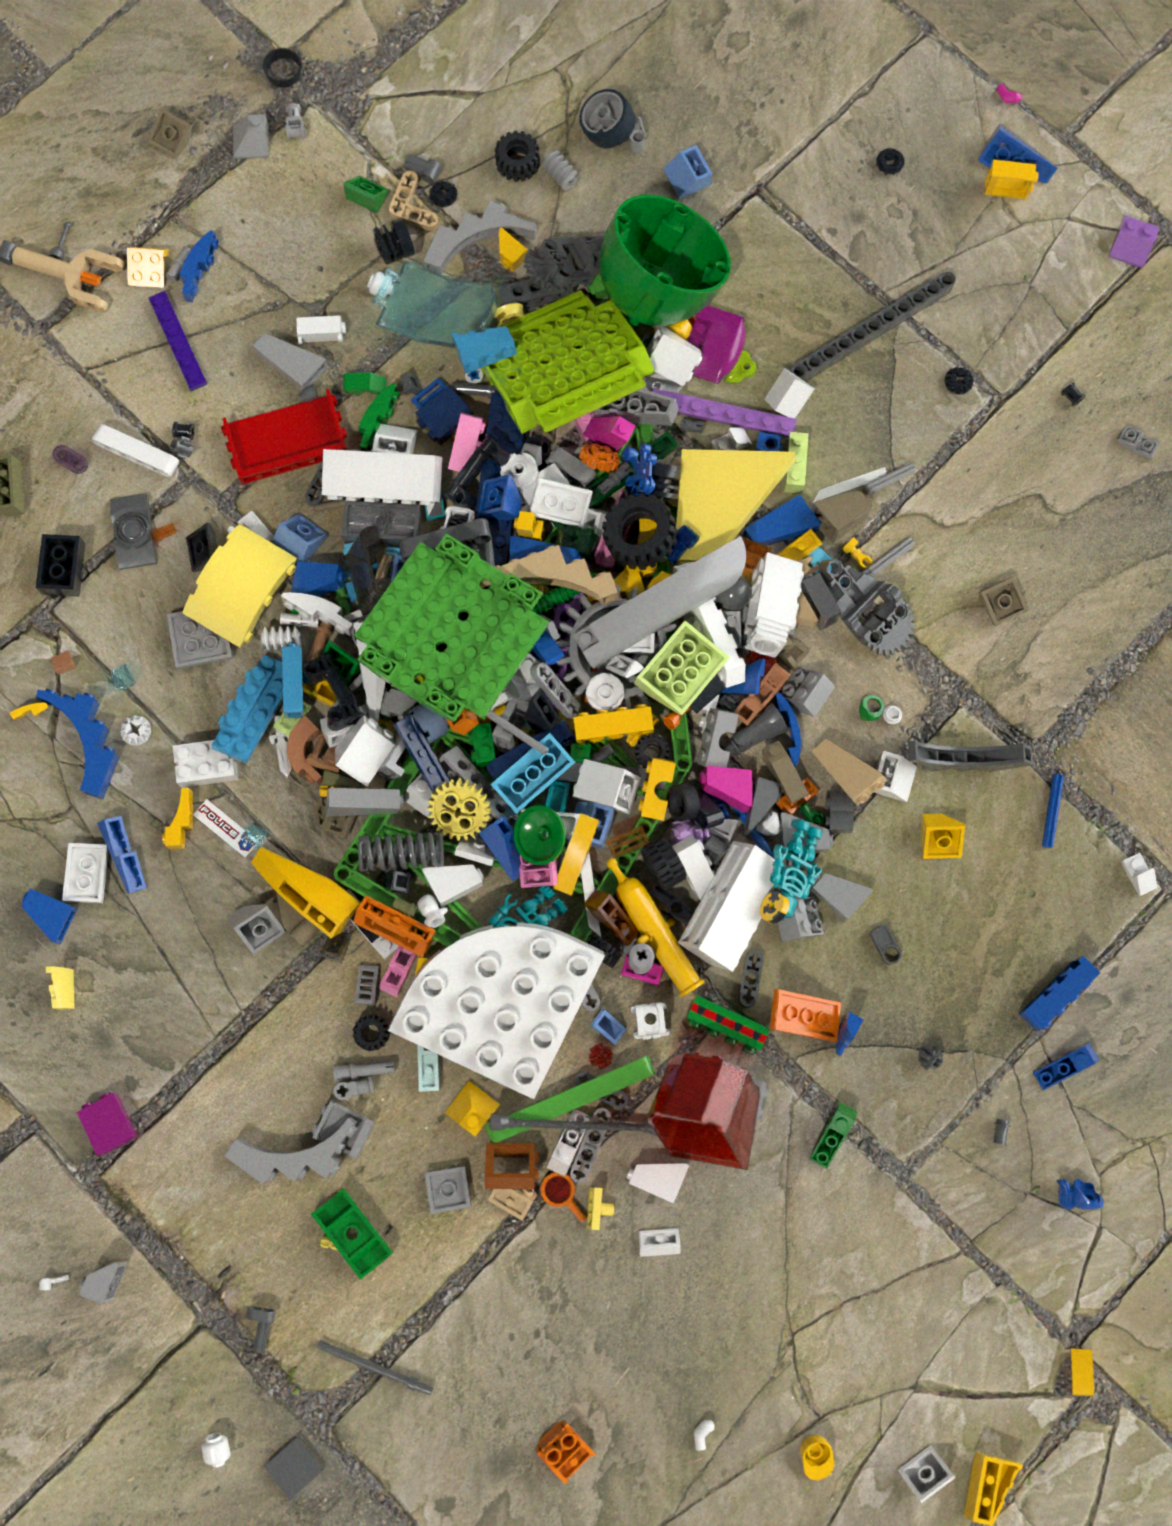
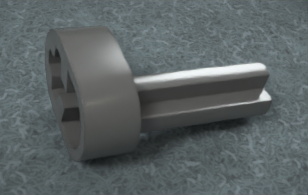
M257 1306L247 1307L246 1318L258 1321L253 1351L256 1353H265L270 1323H273L275 1319V1310Z

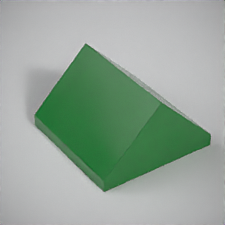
M362 176L354 177L343 184L346 199L377 214L390 193L389 189Z
M329 640L322 656L325 654L332 655V661L336 667H339L348 686H350L361 673L360 663L354 656Z

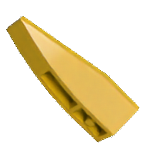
M260 847L251 861V864L287 903L330 938L342 933L360 905L358 900L333 880L263 847Z

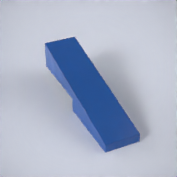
M117 816L97 822L127 894L146 889L136 851H131L122 817Z

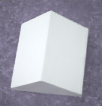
M784 368L764 400L775 411L795 419L815 388Z
M931 1445L898 1469L910 1490L921 1503L955 1478L954 1474Z

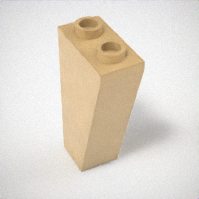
M827 739L811 751L857 806L860 803L866 802L873 792L883 788L885 782H887L881 772Z

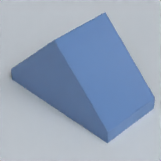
M603 1008L590 1025L591 1028L614 1045L626 1031V1028Z

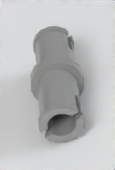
M184 246L178 257L172 261L173 265L166 273V278L170 281L176 282L182 266L191 251L189 247Z

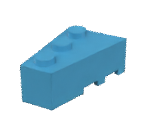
M507 326L484 329V332L474 333V330L468 331V334L458 335L457 332L451 333L459 361L466 374L517 354L514 340Z

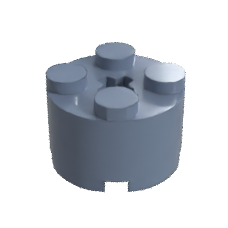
M422 704L407 712V715L413 716L428 744L448 733L447 720Z

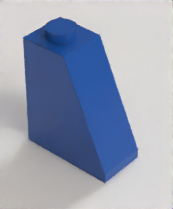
M297 561L291 593H303L320 597L340 590L343 587V582L346 580V571L339 564Z
M29 889L22 898L23 904L21 907L52 942L61 945L78 909Z

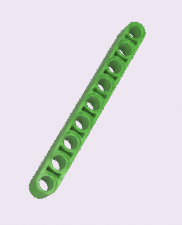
M646 1056L506 1117L518 1120L531 1119V1121L551 1120L651 1077L656 1072L649 1056ZM490 1124L485 1125L491 1143L500 1142L530 1129L529 1127L515 1126L514 1128H507L501 1131L490 1130Z

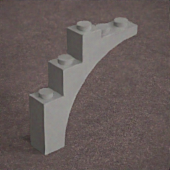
M489 201L482 219L475 214L464 213L457 231L450 226H439L423 260L424 269L441 276L447 265L458 253L480 240L499 236V229L501 227L511 236H521L535 240L537 225L532 221L519 219L513 214L508 215L506 206L502 203Z
M352 1117L348 1118L338 1131L327 1140L305 1150L293 1152L271 1151L255 1146L243 1138H238L224 1156L262 1184L268 1181L272 1182L278 1174L276 1170H279L294 1182L303 1179L309 1171L307 1167H310L327 1179L330 1176L334 1177L339 1171L340 1166L338 1164L341 1160L335 1155H339L346 1146L343 1144L347 1137L351 1138L357 1130L355 1125L358 1122Z

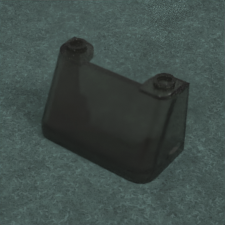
M377 525L364 528L346 554L359 609L363 616L372 611L391 584V580L388 578L375 579L371 565L376 563V557L379 552L383 553Z

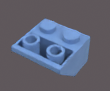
M697 145L679 152L663 168L679 199L711 185L712 172Z
M578 801L574 811L575 814L582 813L599 820L591 846L603 850L614 818V808L593 802Z

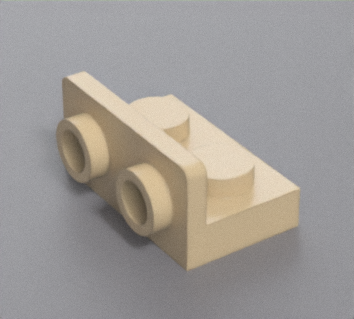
M493 1189L488 1201L523 1221L538 1193L533 1189Z

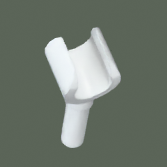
M69 1275L57 1278H44L40 1281L39 1290H51V1283L69 1280Z

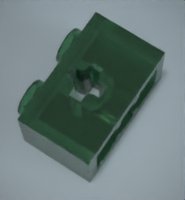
M568 525V527L560 526L555 545L576 549L582 557L595 558L594 554L598 547L600 536L594 533L595 530L588 527L579 529L574 525Z

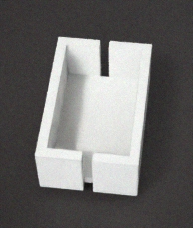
M214 740L174 745V763L177 765L175 766L176 783L181 788L239 780L237 763L234 761L236 759L232 757L229 759V756L213 750L211 745Z

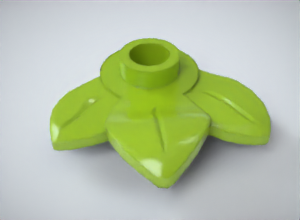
M742 350L738 362L729 375H727L726 382L739 383L745 377L750 378L755 375L757 365L751 360L750 354L747 351Z

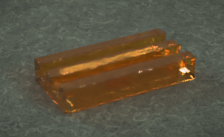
M639 826L606 840L612 857L618 858L648 845L649 840L643 826ZM640 832V835L630 838L626 841H623L613 846L611 844ZM643 838L644 842L631 846L617 853H615L614 851L615 849H618L620 847H623L625 845H628Z

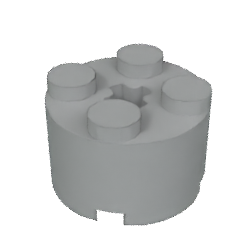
M385 688L379 714L394 720V717L402 720L408 716L407 712L420 705V703L399 690Z

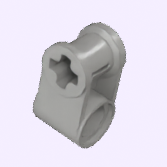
M637 117L632 134H630L627 140L632 152L641 153L645 150L646 134L641 117Z

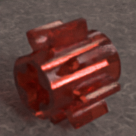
M599 1043L590 1048L589 1061L593 1066L603 1069L612 1064L613 1052L610 1047Z

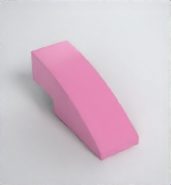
M398 946L380 982L379 990L398 997L418 955Z

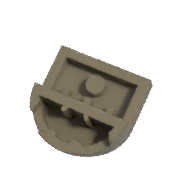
M321 799L314 810L317 826L328 834L347 839L356 815L325 817L326 799Z

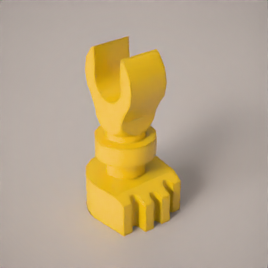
M853 537L842 550L846 554L850 552L852 554L851 557L856 558L859 568L864 570L867 567L862 563V560H866L871 565L872 559L860 553L861 550L855 547L858 541Z

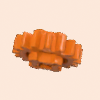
M590 443L581 447L579 458L582 459L581 462L587 463L586 466L593 470L599 469L600 472L615 471L620 462V457L617 456L618 453L612 452L613 449L606 445L601 446L599 443Z

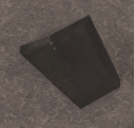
M342 932L333 938L328 937L320 951V956L323 959L342 964L351 934Z

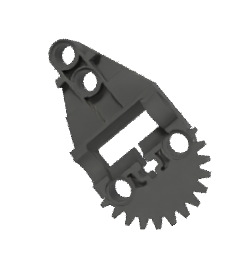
M604 236L544 239L539 249L534 247L533 250L530 249L526 253L523 261L525 263L524 268L527 269L526 273L531 274L530 279H536L535 284L541 283V288L547 286L548 291H551L553 288L556 293L559 290L562 293L571 291L580 284L587 287L592 284L595 276L600 274V252ZM569 252L579 268L578 271L575 270L570 259H567Z
M823 560L820 562L818 567L819 573L842 611L840 618L858 641L866 647L871 646L870 651L872 652L877 649L876 654L881 655L883 651L884 656H888V652H890V655H895V650L901 652L900 646L903 648L907 647L905 641H912L908 635L915 633L910 630L912 627H916V624L911 623L915 616H910L913 609H908L909 602L905 603L902 599L903 595L893 584H887L886 581H878L866 574L853 570L848 565H842L838 560ZM830 564L832 566L831 572L829 571ZM841 578L843 580L842 586L840 585ZM880 596L884 602L873 612L875 616L870 615L861 624L858 616Z

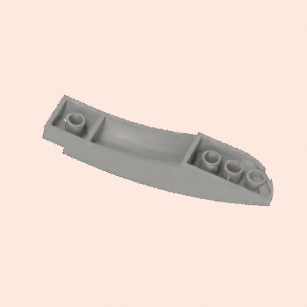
M740 536L574 634L573 637L592 668H597L732 587L742 575L746 563V549L743 539Z

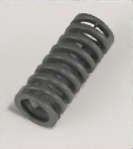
M443 832L435 833V838H437L436 846L433 834L427 833L425 848L422 834L417 833L415 837V852L411 834H406L404 850L401 835L396 834L394 854L390 835H385L383 852L380 837L378 835L374 836L373 855L369 837L359 836L360 872L368 871V867L371 871H375L378 864L380 869L384 871L388 867V860L392 870L398 868L399 862L402 869H407L409 858L412 868H418L420 859L423 868H428L430 855L434 867H443Z

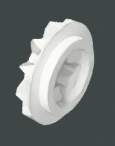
M134 715L133 717L126 718V721L121 724L120 733L122 739L130 745H141L151 735V725L143 716ZM131 725H134L135 727L140 726V728L138 729L140 736H138L134 732L131 733L133 731Z

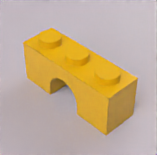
M654 757L652 762L648 761L646 773H649L648 781L644 780L642 792H645L644 800L640 799L638 811H641V816L664 821L668 800L659 798L655 794L654 789L659 782H672L676 762Z

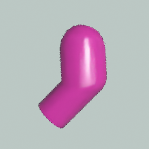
M1004 84L996 88L1004 103L1016 104L1022 99L1020 93L1007 91Z

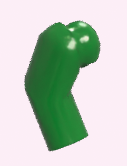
M803 802L798 806L806 821L814 824L824 823L825 816L821 812L811 810L807 802Z

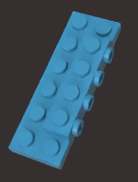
M263 655L259 664L254 666L253 670L249 669L245 675L246 682L244 685L240 684L238 686L236 699H231L228 704V713L222 715L219 719L220 731L211 745L213 750L246 764L283 701L282 662Z

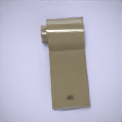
M277 892L264 903L279 923L302 947L320 931Z

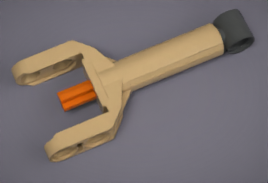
M3 240L0 246V262L7 265H12L13 263L62 279L75 304L99 312H106L108 303L99 296L80 291L83 283L97 287L101 285L102 277L89 273V264L115 272L122 271L125 266V262L122 259L93 249H88L78 254L71 262H66L18 247L6 240Z

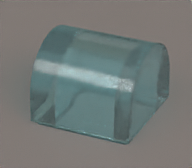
M127 664L110 672L115 687L118 690H125L136 684L130 667Z

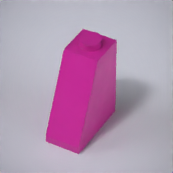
M620 416L591 418L583 435L599 443L601 446L606 445L612 448V452H617L628 442L635 425Z
M706 766L703 772L700 773L699 782L702 784V791L741 812L747 813L751 809L752 770Z

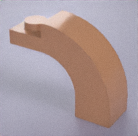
M777 663L774 664L760 682L759 695L750 694L734 713L739 714L738 718L748 726L768 706L775 694L781 690V687L791 675Z
M304 716L294 726L289 735L287 743L288 759L299 777L305 774L304 776L311 784L315 782L319 786L323 782V778L306 762V752L309 744L318 736L320 731Z

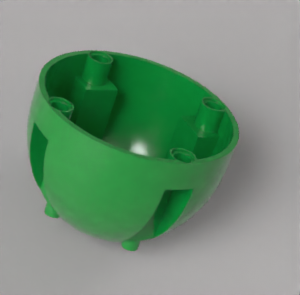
M637 195L625 200L609 223L600 252L601 283L611 302L619 311L629 317L628 322L634 327L638 326L639 323L650 326H669L694 317L712 302L728 279L731 270V259L727 246L716 229L690 207L659 195Z

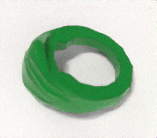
M868 695L861 700L859 715L862 720L874 721L882 716L885 706L881 698L876 695ZM868 700H876L880 705V710L874 713L870 712L867 709Z

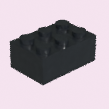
M42 534L36 589L42 595L80 596L86 544L80 536Z

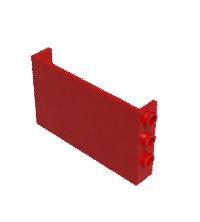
M325 389L327 396L317 398L311 402L299 403L231 423L227 422L226 417L222 418L224 425L221 426L223 436L228 438V442H225L228 453H232L233 456L230 462L233 470H237L241 484L244 485L321 463L323 460V449L347 451L344 438H347L346 431L339 424V422H342L341 414L334 407L338 405L335 394L331 395L330 390Z

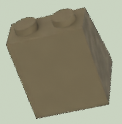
M861 491L818 500L814 502L812 512L821 523L820 530L833 544L864 521L873 504L869 496L864 495Z

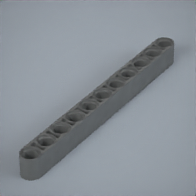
M944 272L797 362L792 366L791 373H800L802 376L797 377L804 382L809 381L948 295L955 284V275L951 272ZM825 354H829L832 357L828 358L825 356ZM810 364H816L817 367H812Z

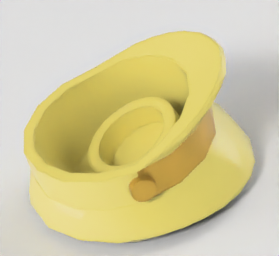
M509 303L495 308L491 314L498 320L497 327H501L515 319L524 317V307L520 303Z

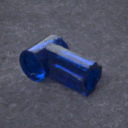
M686 524L678 530L676 546L671 547L673 552L670 556L666 555L674 564L688 549L694 547L700 539V536Z

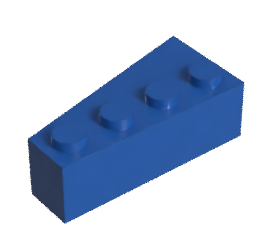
M1084 956L1074 959L1019 1015L1035 1031L1046 1030L1052 1024L1050 1020L1055 1016H1060L1066 1010L1065 1006L1068 1003H1073L1080 996L1079 993L1083 989H1087L1100 972Z

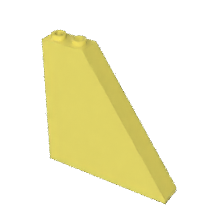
M682 449V474L679 481L680 489L676 522L678 536L676 537L677 543L674 550V561L676 564L682 565L695 562L733 541L796 461L795 452Z

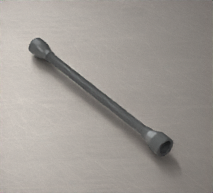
M490 1114V1130L493 1131L524 1126L527 1128L552 1127L555 1129L583 1128V1130L611 1129V1131L639 1130V1132L650 1133L654 1136H667L666 1120H655L649 1123L643 1122L642 1124L595 1123L587 1121L559 1122V1120H518L501 1114Z

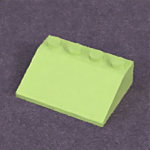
M684 621L638 675L634 684L648 696L682 716L730 657L688 622Z

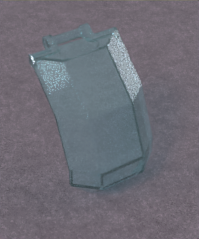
M404 262L399 275L390 269H386L384 273L385 278L379 291L372 299L373 304L383 308L376 322L377 326L421 343L455 348L451 333L457 332L458 335L468 334V331L474 330V333L484 332V329L489 328L497 310V297L492 283L476 284L449 280L415 267L409 262ZM392 280L395 284L388 300L385 301L383 297Z

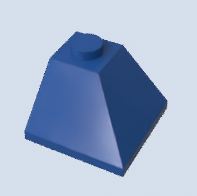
M511 475L483 482L478 510L479 517L504 521L519 517L522 499Z

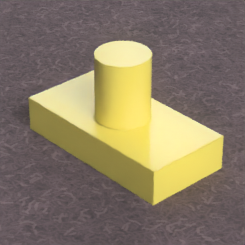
M589 1187L586 1229L599 1230L600 1215H614V1204L601 1203L602 1188Z

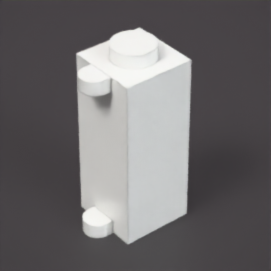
M340 315L297 318L298 344L323 341L342 342L343 333H346V324L342 322Z

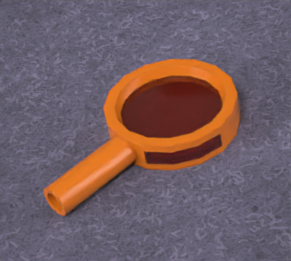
M556 1172L546 1176L541 1185V1195L544 1201L554 1207L566 1205L581 1223L587 1218L572 1200L575 1192L572 1179L568 1175L563 1176Z

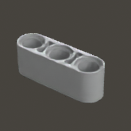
M557 447L545 460L548 466L555 463L563 476L580 488L585 489L597 476L593 469L589 466L587 467L581 460L560 447Z

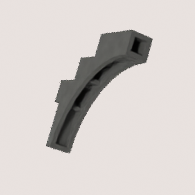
M918 741L908 742L907 754L909 761L920 764L922 769L930 772L954 769L960 772L984 769L993 772L1033 765L1032 746L1024 743L992 747H948Z

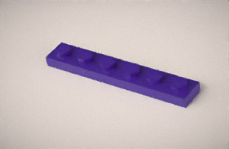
M163 291L148 297L190 391L192 392L208 385L166 292Z

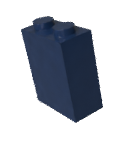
M448 386L415 412L416 423L421 429L425 428L428 431V436L433 442L437 441L441 446L451 438L452 434L457 432L461 412L473 415V411Z

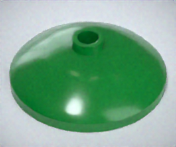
M536 805L527 808L520 814L514 827V842L519 854L527 862L534 865L549 864L559 857L564 848L566 838L565 827L560 816L553 809L547 806Z

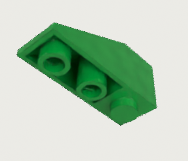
M841 1102L838 1103L809 1158L810 1160L826 1169L829 1167L856 1120V1110Z

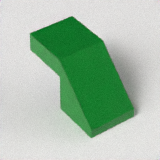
M371 372L343 374V392L355 396H360L365 392L378 396L386 388V377Z

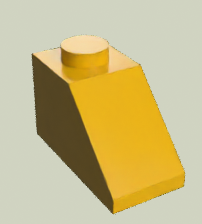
M502 227L499 229L500 263L505 269L509 268L514 273L524 263L523 261L526 253H528V249Z

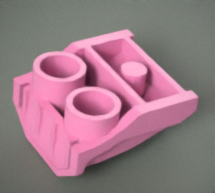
M520 855L521 864L519 872L521 888L557 885L558 858L546 865H534L527 862Z

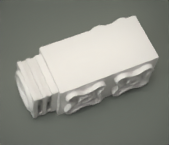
M767 552L763 559L760 558L756 568H753L750 583L751 597L744 634L748 637L745 649L775 658L785 646L789 632L796 625V614L799 607L797 598L801 593V582L804 575L802 571L803 563Z

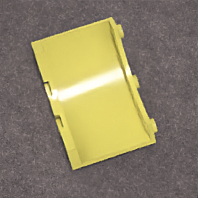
M241 524L237 525L228 534L226 544L223 547L219 545L196 581L198 587L195 593H190L182 612L239 648L245 643H249L253 638L254 634L252 631L265 606L268 607L273 600L272 596L288 575L291 576L294 573L297 559Z

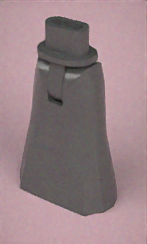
M771 703L756 720L737 732L730 740L731 743L724 748L730 752L729 757L736 753L740 755V752H745L756 744L789 730L783 717Z

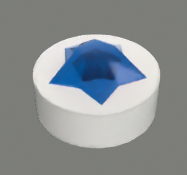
M479 368L467 374L465 373L466 382L481 384L483 381L482 370Z

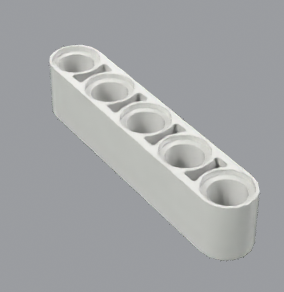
M99 424L91 438V441L97 446L168 478L172 477L180 462L171 454L104 424Z

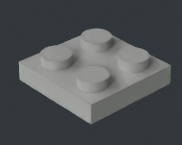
M465 1166L425 1173L431 1214L471 1207Z

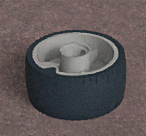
M603 89L589 96L579 113V123L587 138L596 146L604 149L614 148L625 142L635 127L636 117L631 104L619 91L614 89Z

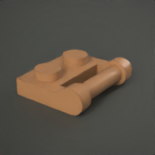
M320 731L317 737L318 741L312 753L308 755L306 762L311 766L339 774L341 769L335 765V748L337 746L328 747L324 758H318L324 744H327L322 731Z

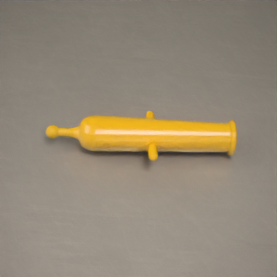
M615 858L608 859L607 867L612 869L619 883L616 888L617 899L642 935L636 940V943H647L653 949L655 956L680 991L679 997H684L704 984V979L700 980L670 930V927L674 926L675 920L671 918L665 921L644 885L634 877L627 878L618 867V862Z

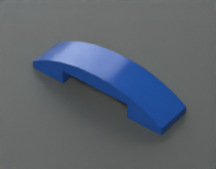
M776 693L774 696L775 706L781 716H786L793 746L788 748L787 754L796 768L801 751V735L798 721L787 700L780 693Z

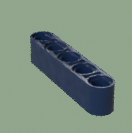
M562 720L556 723L552 730L543 731L532 737L540 742L550 733L564 748L576 739V734L567 721ZM524 742L491 761L486 769L495 781L533 747Z

